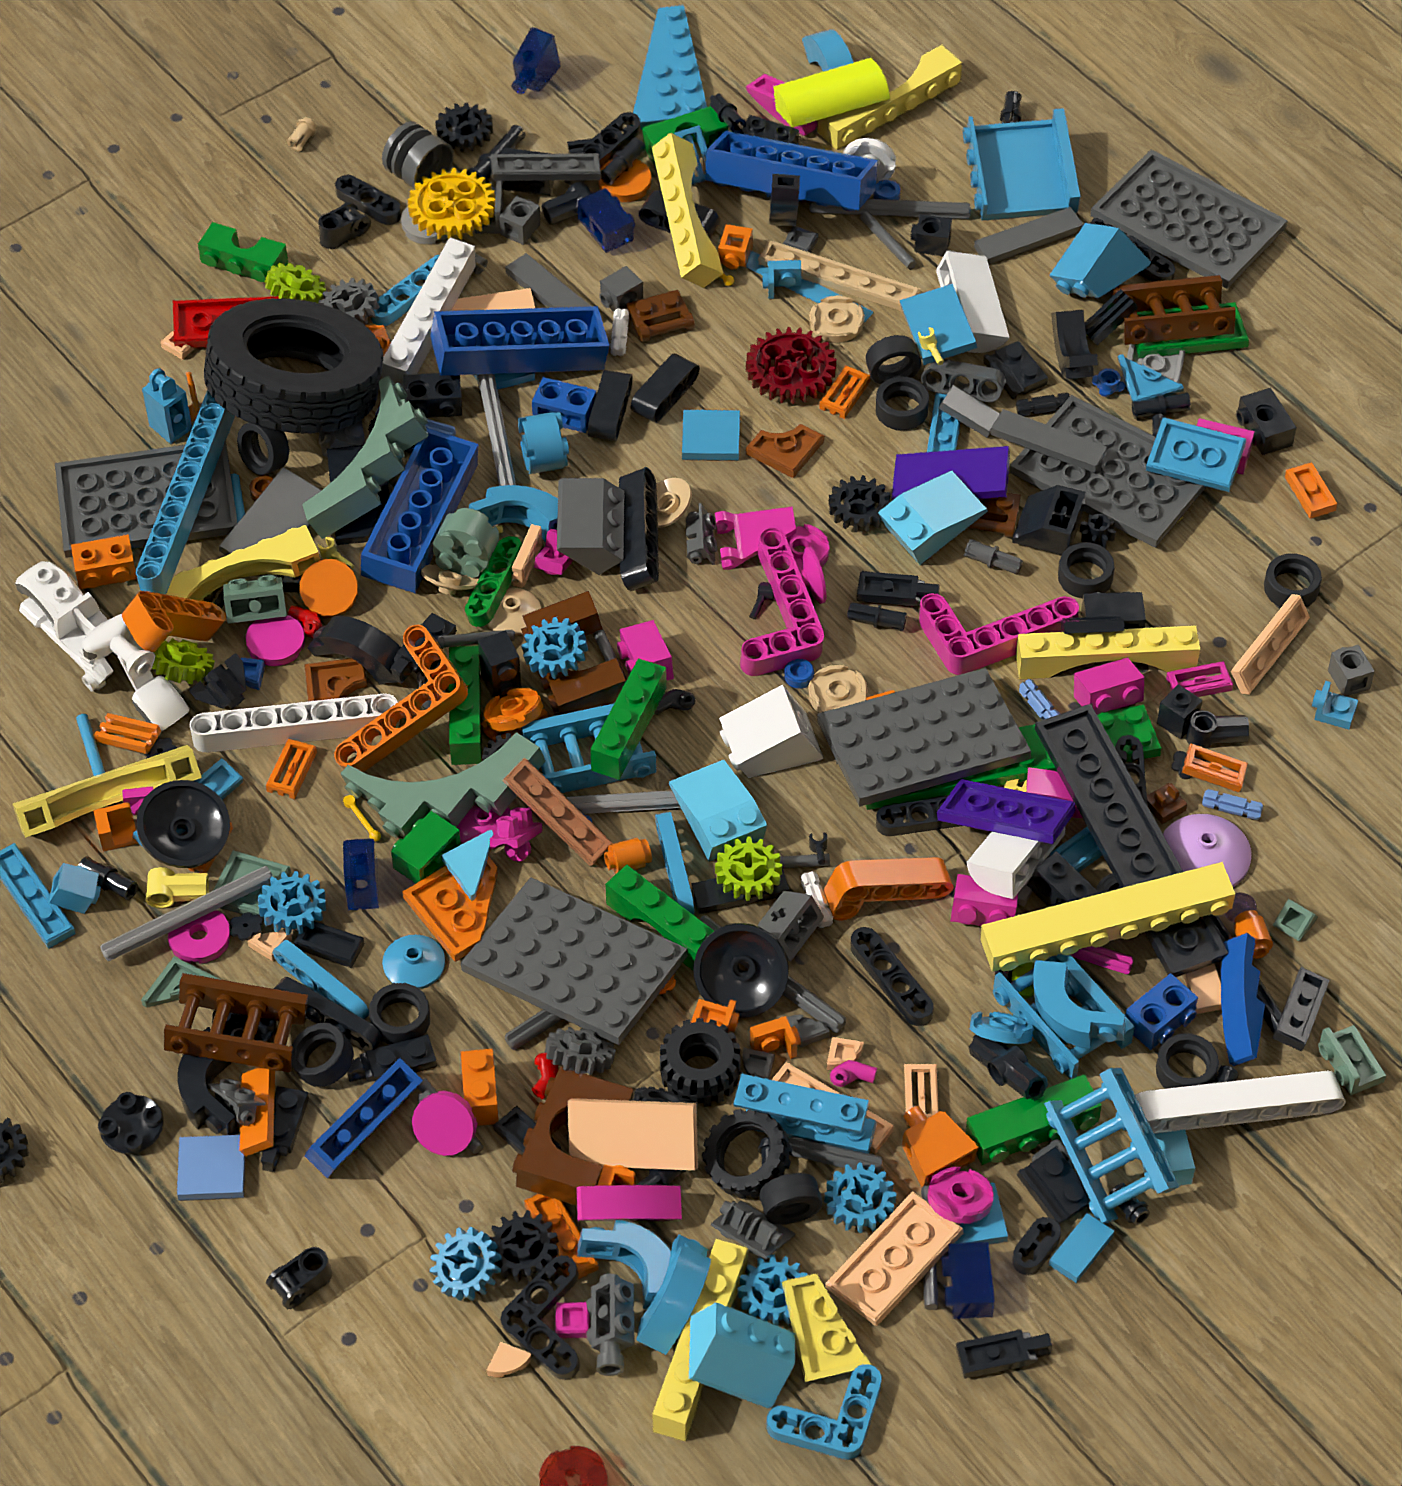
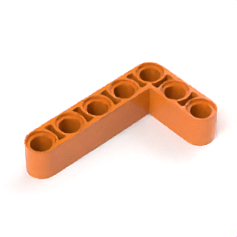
M417 624L408 627L403 634V642L428 679V682L336 747L334 757L343 769L350 765L365 772L466 699L468 695L467 685L439 643L424 626ZM425 637L424 643L415 647L416 641L419 638ZM441 660L440 665L436 669L430 670L434 661ZM452 683H456L455 689L450 693H446L447 687ZM431 700L430 707L426 710H421L422 704ZM407 718L406 723L402 727L396 728L397 722L400 719ZM378 735H382L381 741L372 746L373 739ZM352 753H357L355 760L347 763L348 757Z

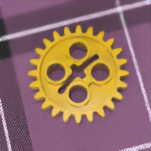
M453 168L451 173H447L445 169H442L441 175L431 172V179L423 176L422 184L415 183V190H410V198H408L409 217H412L413 225L418 224L419 231L427 230V236L437 233V239H440L443 235H447L448 239L449 237L452 238L453 235H457L459 239H462L463 233L473 236V229L481 232L482 224L489 225V218H494L495 191L492 190L491 183H485V177L477 179L476 172L467 175L466 169L461 173H457L456 168Z

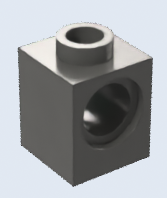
M516 196L499 216L501 236L524 245L541 225L540 206L532 201Z
M625 266L600 280V301L613 312L617 308L621 310L626 309V303L643 299V281Z
M1359 644L1348 648H1339L1331 654L1328 672L1343 696L1353 695L1371 688L1375 671Z

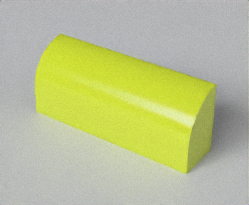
M872 58L773 86L776 111L792 128L890 99L885 76L879 65Z

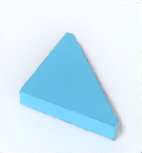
M491 829L442 854L443 863L471 901L476 899V892L488 860L490 850L489 838L494 836Z

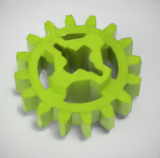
M278 263L277 267L271 266L265 283H267L265 288L271 290L270 295L278 296L279 299L305 300L319 304V300L323 299V292L326 290L324 288L325 282L319 281V275H312L311 269L305 271L306 268L302 267V265L294 267L291 263H288L287 266H284L282 263Z
M171 638L169 642L164 641L158 650L153 652L155 660L151 669H156L155 674L166 675V680L181 683L182 680L187 681L189 684H193L195 680L203 683V678L213 670L215 660H213V654L207 653V648H198V643L184 639L181 642H177L174 638Z
M747 837L746 843H741L737 838L735 839L734 847L725 844L724 853L718 852L717 862L715 863L717 884H723V892L725 893L733 890L735 899L741 894L745 895L746 901H750L753 894L762 899L763 891L771 894L773 893V885L780 884V875H782L780 854H774V846L772 844L766 848L763 847V839H760L755 844L752 843L751 837Z

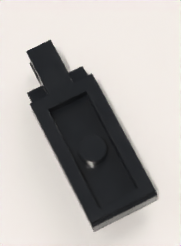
M861 571L857 601L920 606L921 599L925 595L931 593L940 594L939 584H927L925 581L919 580L918 576Z
M431 613L421 624L431 633L436 641L439 636L455 635L457 632L455 624L434 613ZM425 637L419 638L415 643V647L422 645ZM403 645L394 657L395 663L391 667L392 679L401 684L412 671L415 673L418 671L422 672L406 646Z
M429 1035L419 1036L359 1054L360 1057L353 1059L352 1065L347 1071L349 1082L364 1078L367 1081L376 1082L399 1058L415 1073L435 1068L437 1060Z
M277 1086L274 1098L273 1146L260 1151L263 1152L260 1160L263 1165L262 1170L275 1173L280 1156L287 1157L288 1153H292L309 1101L308 1092Z
M1022 1329L958 1342L956 1344V1352L963 1377L967 1379L1029 1366L1036 1363L1037 1358L1052 1354V1343L1049 1333L1031 1337L1030 1332L1023 1333Z

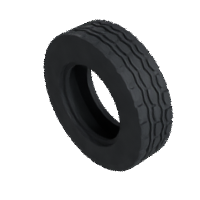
M285 298L255 300L230 308V310L222 313L211 325L206 347L204 381L215 401L228 412L238 418L240 417L244 421L281 432L301 434L330 432L357 423L364 416L366 417L375 406L380 387L383 351L378 339L368 327L366 328L356 318L340 310L305 300ZM271 357L297 358L318 364L329 371L294 373L270 367L258 360Z

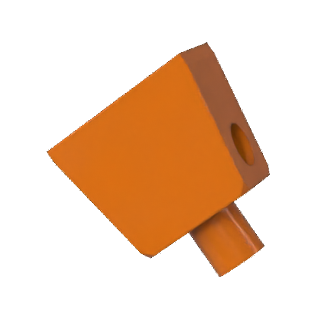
M915 1106L903 1115L910 1128L904 1132L902 1146L921 1187L930 1186L932 1177L940 1170L950 1167H960L961 1169L975 1161L978 1146L945 1112L939 1111L927 1118L920 1106Z

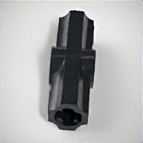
M977 1034L973 1036V1040L968 1046L970 1055L988 1069L990 1076L999 1086L1008 1084L1025 1099L1036 1101L1043 1097L1045 1089L1049 1086L1047 1077L1029 1064L1027 1057L1019 1047L1014 1045L1008 1048L1002 1042L992 1041Z

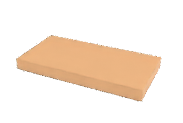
M598 1099L568 1100L570 1156L601 1166L606 1164L610 1166L622 1165L627 1168L696 1170L698 1168L696 1103Z
M912 1191L825 1283L826 1289L877 1327L964 1234L963 1228L955 1222L942 1218L934 1212L928 1202Z

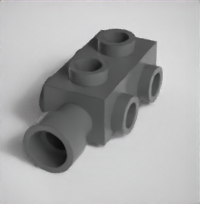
M604 1274L600 1277V1283L591 1287V1298L587 1300V1309L591 1314V1328L587 1330V1339L591 1344V1348L600 1351V1354L597 1356V1372L605 1376H616L624 1372V1356L620 1351L634 1345V1284L621 1279L616 1274Z

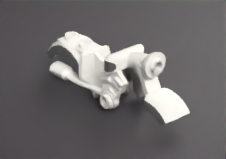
M41 561L17 578L15 582L16 589L21 594L29 597L21 603L19 611L35 628H42L85 671L82 681L90 691L99 690L106 685L105 680L113 673V670L105 656L114 652L118 656L136 691L133 694L132 702L146 722L159 725L161 731H163L189 712V707L181 695L165 677H153L150 670L155 660V654L144 650L137 644L123 621L122 614L108 620L99 610L95 599L88 592L83 595L75 582L54 563Z

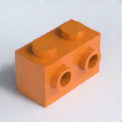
M129 534L71 545L79 589L95 588L137 579Z

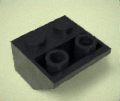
M1056 485L1028 496L1012 538V543L1062 555L1073 544L1083 516L1086 492Z

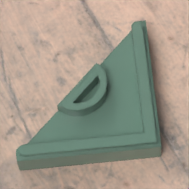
M174 956L141 999L142 1005L150 1007L179 1000V982L182 973L215 979L219 978Z

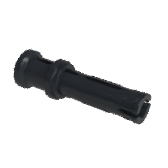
M513 125L489 153H484L478 158V163L467 170V175L476 172L477 179L485 177V183L487 184L488 179L492 176L491 154H501L503 147L514 149L526 137L525 132L519 136L524 129L519 125Z

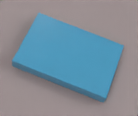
M953 284L900 300L902 311L914 342L917 345L923 365L936 361L929 350L921 348L918 332L922 336H929V327L934 329L937 350L942 359L977 348L976 340Z
M1163 417L1146 464V471L1230 492L1246 445V439Z

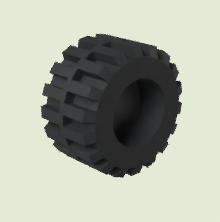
M696 1018V1022L693 1023L688 1019L683 1021L682 1027L675 1025L671 1028L672 1034L667 1033L663 1038L664 1044H661L660 1076H662L663 1086L667 1087L668 1092L671 1090L676 1092V1095L681 1094L685 1096L684 1098L689 1099L691 1103H696V1107L698 1103H704V1107L711 1106V1101L715 1100L717 1103L724 1101V1094L730 1096L733 1093V1086L737 1087L739 1083L740 1045L736 1043L734 1033L728 1034V1027L724 1024L719 1027L717 1026V1021L710 1019L709 1023L703 1022V1018ZM695 1056H705L713 1059L716 1063L709 1068L695 1069L689 1067L684 1062Z

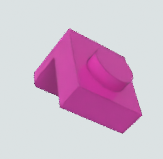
M550 529L547 532L545 547L535 557L534 568L541 569L550 575H562L573 562V559L557 550V530Z

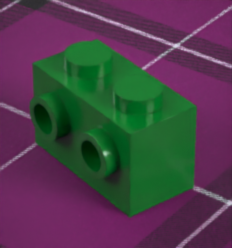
M430 811L423 819L421 818L416 821L412 830L404 839H399L394 844L391 850L393 869L414 883H418L435 873L444 865L442 854L461 845L459 829Z

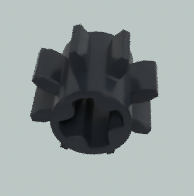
M1090 514L1088 522H1081L1080 532L1082 533L1081 542L1094 543L1106 549L1108 541H1115V522L1109 521L1105 514Z

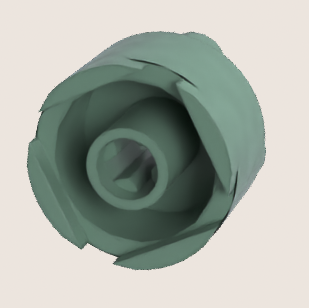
M460 508L455 513L451 514L450 512L445 517L433 541V552L436 557L437 566L443 570H450L471 578L478 577L480 572L488 565L499 542L497 527L494 526L493 528L487 522L489 518L474 509Z

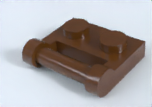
M679 290L626 303V309L629 312L628 316L641 342L649 341L651 337L675 330L695 328L693 315L688 311Z
M1007 493V497L978 499L985 506L987 512L967 528L1005 534L1004 537L1013 538L1021 495Z

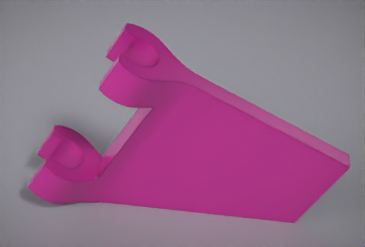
M793 506L741 514L726 511L715 513L717 533L725 534L734 529L737 549L732 547L720 549L723 570L733 569L757 555L759 536L765 528H779L784 532L786 538L796 533Z

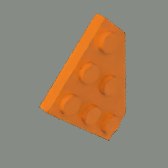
M488 856L485 870L476 892V899L473 901L469 899L446 866L403 891L404 900L455 962L466 956L476 943L481 941V937L484 935L498 869Z

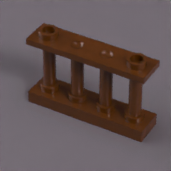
M1220 275L1119 285L1111 290V297L1121 289L1138 306L1128 318H1124L1125 345L1234 334L1235 307L1221 308L1219 305L1222 298V279ZM1207 305L1209 310L1193 311L1192 306ZM1173 308L1181 309L1180 313L1166 314L1164 310ZM1153 311L1154 315L1139 317L1137 312Z
M182 973L179 982V1003L185 1004L178 1026L165 1025V1051L291 1073L293 1047L286 1046L292 1023L305 1024L308 995ZM198 1007L217 1010L210 1032L191 1029ZM229 1012L248 1015L242 1038L223 1034ZM261 1018L280 1021L273 1043L254 1040Z

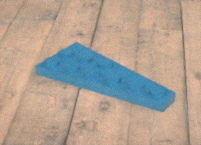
M684 5L658 8L633 113L637 114L640 118V130H642V127L707 107Z

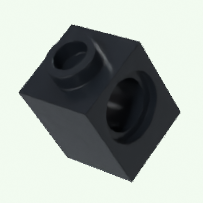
M920 214L918 225L913 224L910 240L915 241L914 252L943 257L949 249L952 219Z
M1178 684L1160 702L1157 724L1174 736L1182 739L1187 734L1192 715L1197 711H1201L1202 699Z

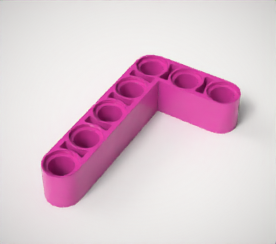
M776 527L765 528L760 533L758 556L768 582L773 589L774 597L787 629L751 638L743 643L740 667L745 674L750 676H758L784 669L788 662L796 659H805L809 662L814 661L821 656L823 650V628L784 532ZM778 568H782V569H785V571H780V570H777V569H778ZM787 592L795 593V595H789ZM801 616L805 619H797L796 617ZM809 640H810V641H813V642H815V643L809 644V643H806L805 641H809ZM778 648H784V649H786L787 651H779V650H777V649H778ZM749 656H757V657H759V658H758V659H752V658H750Z
M931 593L921 599L919 624L947 670L955 675H961L1016 655L1018 634L1063 632L1061 630V619L1077 618L1079 604L1075 599L1063 596L966 632L945 598L939 594Z

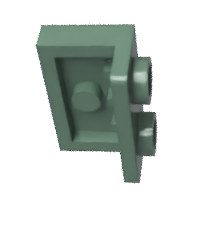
M1355 1025L1335 1033L1332 1032L1330 1027L1322 1030L1318 1044L1320 1054L1325 1060H1329L1334 1068L1338 1083L1341 1086H1345L1350 1095L1385 1081L1386 1074Z

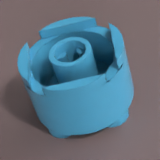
M550 412L518 419L519 433L524 432L525 434L522 435V442L520 444L526 469L529 470V474L562 469L568 466L567 454H569L567 438H561L560 429H563L560 412Z

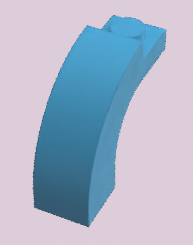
M833 29L802 38L809 64L817 62L823 72L854 63L844 40Z
M519 485L496 486L487 489L485 499L469 504L470 509L485 514L489 518L487 522L491 526L500 523H518L529 528L531 524L541 526L542 538L545 542L547 532L550 529L557 530L558 498L536 488Z
M1035 960L1033 986L1036 1007L1041 1019L1057 1037L1072 1045L1088 1049L1091 1048L1092 1038H1098L1105 1042L1124 1041L1126 1031L1125 1014L1091 1011L1077 1006L1067 995L1069 980L1067 963Z
M615 1220L612 1231L600 1227L582 1228L577 1257L616 1260L632 1268L642 1283L643 1309H648L658 1293L665 1278L671 1255L668 1246L654 1233L642 1226L623 1220Z
M680 1234L676 1237L672 1244L669 1265L662 1285L651 1305L640 1319L636 1340L665 1355L687 1323L709 1271L711 1259L707 1257L708 1248L702 1246L698 1241L688 1239Z

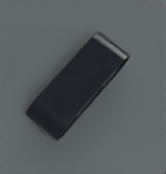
M654 190L638 212L639 218L651 227L671 233L662 191ZM694 203L699 220L710 239L720 224V216L714 210Z
M676 353L671 354L635 393L630 405L631 410L655 423L659 422L694 384L699 375L700 366Z
M609 370L603 371L589 419L588 437L612 441L618 440L632 390V374Z

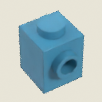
M63 863L53 878L49 904L84 914L91 903L96 904L101 890V887L97 886L99 873L89 871L83 866Z

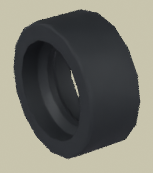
M905 335L888 336L876 341L865 355L870 377L875 383L880 385L888 379L895 377L913 378L921 368V357L917 345L912 338ZM905 356L901 361L894 364L881 365L893 357Z
M895 377L888 379L878 388L876 392L875 413L878 420L886 427L903 431L914 429L924 423L928 416L929 393L926 387L918 380L910 377ZM906 396L914 399L919 405L912 410L897 411L890 408L886 401L893 397Z
M247 423L240 428L237 436L238 452L249 470L255 474L265 475L286 465L290 449L285 432L263 428L252 423ZM258 434L261 435L266 443L268 458L260 448Z
M1077 543L1069 546L1062 553L1059 560V583L1067 593L1083 599V594L1106 593L1113 582L1114 559L1108 550L1094 543ZM1079 562H1089L1100 567L1103 574L1095 579H1082L1072 574L1069 567Z
M1297 553L1280 555L1268 565L1264 580L1265 594L1278 607H1282L1292 594L1300 595L1305 607H1308L1318 597L1322 581L1321 570L1307 556ZM1284 573H1295L1306 578L1310 586L1302 590L1286 589L1278 584L1276 577Z
M393 983L385 986L373 996L369 1004L370 1023L382 1034L381 1041L384 1043L394 1044L423 1036L430 1026L429 1002L424 992L414 985ZM406 1002L417 1007L418 1018L408 1025L394 1027L382 1021L381 1013L389 1005Z
M318 1023L307 1027L298 1034L291 1045L293 1047V1069L305 1083L313 1087H325L336 1083L345 1076L354 1058L352 1044L337 1026L330 1023ZM328 1042H336L335 1052L327 1062L315 1068H307L308 1058L316 1048Z
M1191 1033L1177 1034L1168 1038L1160 1048L1156 1063L1157 1079L1165 1089L1213 1084L1219 1066L1218 1053L1213 1045L1201 1036ZM1178 1053H1190L1204 1061L1206 1071L1197 1078L1181 1077L1171 1071L1168 1065L1169 1059Z

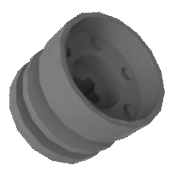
M414 121L406 122L398 127L389 137L382 153L384 168L393 173L397 178L403 179L413 189H415V183L422 184L423 176L431 179V172L441 175V170L445 169L449 173L454 160V151L451 145L441 138L432 135L429 130Z

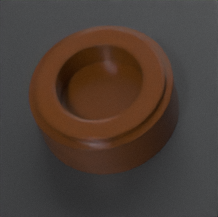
M259 476L251 481L249 490L254 502L274 478Z

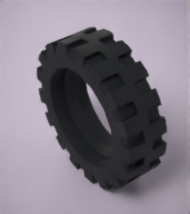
M737 1109L733 1111L734 1114L730 1116L726 1114L721 1117V1122L717 1126L714 1124L711 1127L709 1138L706 1137L704 1140L705 1152H702V1160L706 1163V1166H704L706 1173L724 1192L731 1196L735 1194L738 1198L746 1199V1196L755 1198L760 1196V1190L765 1184L777 1177L783 1176L785 1169H789L791 1164L789 1154H792V1146L788 1143L790 1138L787 1132L768 1113L749 1109L748 1111ZM760 1130L765 1132L770 1139V1152L765 1163L757 1171L747 1176L735 1177L730 1175L724 1166L725 1152L729 1144L738 1135L746 1131Z

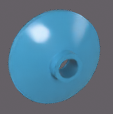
M407 935L395 940L386 949L382 962L383 970L386 977L392 983H407L422 989L432 985L442 975L445 968V954L441 946L432 938L424 935ZM411 955H418L416 958H409Z

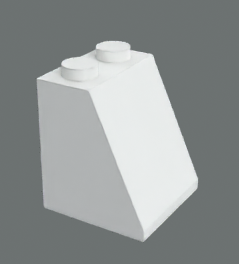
M783 685L719 718L723 727L720 735L726 746H730L732 751L729 754V759L736 770L741 769L748 778L816 762L824 758L806 711Z

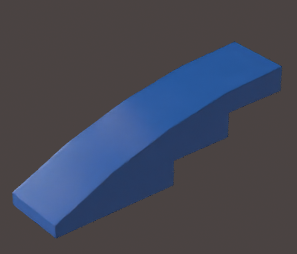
M1248 933L1224 942L1228 954L1222 958L1221 966L1223 1032L1229 1064L1232 1066L1257 1058L1265 1003L1256 998L1260 971L1252 966L1256 939Z

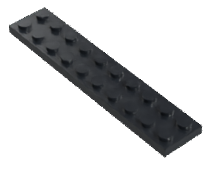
M1088 704L1036 722L1034 729L1120 888L1183 872L1092 705ZM1208 915L1199 917V919L1191 923L1180 922L1169 925L1161 931L1149 930L1145 932L1167 975L1171 973L1175 977L1182 976L1220 962L1228 954Z

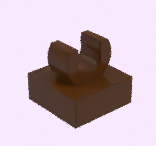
M1167 783L1147 795L1148 808L1161 824L1173 819L1187 809V803L1172 783Z

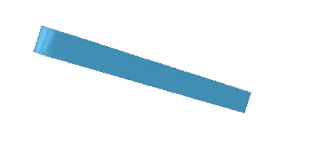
M208 390L136 568L140 591L160 594L167 593L222 452L225 439H227L235 415L219 405Z

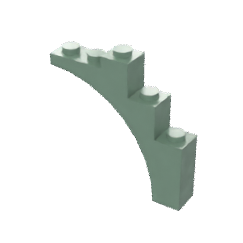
M389 376L379 381L381 392L380 409L375 425L364 446L335 480L302 504L307 521L322 539L381 505L378 492L381 491L379 485L404 471L402 458L405 456L403 451L429 436L425 427L428 423L425 414L420 408L415 410L409 401L407 402L405 399L407 394L399 382L394 384Z
M516 732L499 750L481 763L458 774L436 780L419 782L390 781L365 774L350 765H347L340 774L346 783L345 789L356 798L362 796L367 799L369 806L378 812L384 823L382 827L387 833L395 838L398 835L405 838L412 830L416 821L421 818L423 819L430 811L455 827L475 803L485 812L489 813L492 810L501 816L517 796L502 780L524 757L537 770L546 760L539 746Z

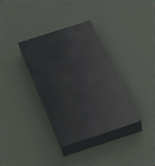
M364 445L327 449L330 483L354 460ZM388 480L379 485L381 491L378 492L381 505L335 531L337 545L368 541L390 497Z

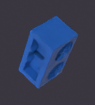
M543 377L532 400V416L560 412L563 428L586 433L596 397V390Z
M1170 973L1128 1007L1125 1016L1135 1026L1133 1035L1148 1049L1152 1050L1159 1043L1163 1045L1181 1025L1187 1026L1193 1021L1197 1014L1198 997ZM1169 1003H1175L1179 1006H1172ZM1148 1021H1152V1022H1155V1023H1157V1024H1149V1023H1147V1022H1148Z

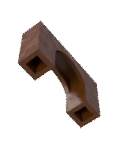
M589 591L522 616L526 627L521 629L523 637L525 634H533L531 628L533 625L540 628L542 627L543 619L549 624L552 623L554 617H557L559 623H562L565 618L569 619L571 625L577 623L580 631H584L585 636L598 630H603ZM617 658L585 670H568V676L558 672L556 679L552 678L551 673H547L544 678L539 673L544 690L551 689L553 694L547 696L553 713L560 712L561 715L615 703L626 682Z
M560 1067L556 1078L550 1077L545 1090L547 1099L545 1103L540 1102L538 1104L534 1121H537L534 1129L528 1128L523 1143V1146L526 1147L524 1153H518L515 1158L512 1172L516 1173V1187L577 1206V1187L597 1186L602 1166L567 1155L560 1151L552 1142V1134L559 1127L568 1123V1100L633 1101L634 1089L583 1073L578 1074L570 1069L563 1070V1067Z

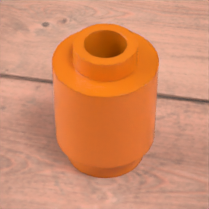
M636 837L608 845V852L604 853V859L608 870L613 869L614 873L617 874L625 865H628L633 870L644 868L647 863L652 862V853L648 841L645 838L639 840Z
M1254 910L1238 914L1234 919L1236 936L1238 937L1245 933L1250 934L1256 939L1253 958L1258 959L1266 956L1273 947V942L1263 917Z

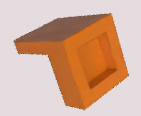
M129 802L93 810L103 852L138 843L133 838V832L136 831Z

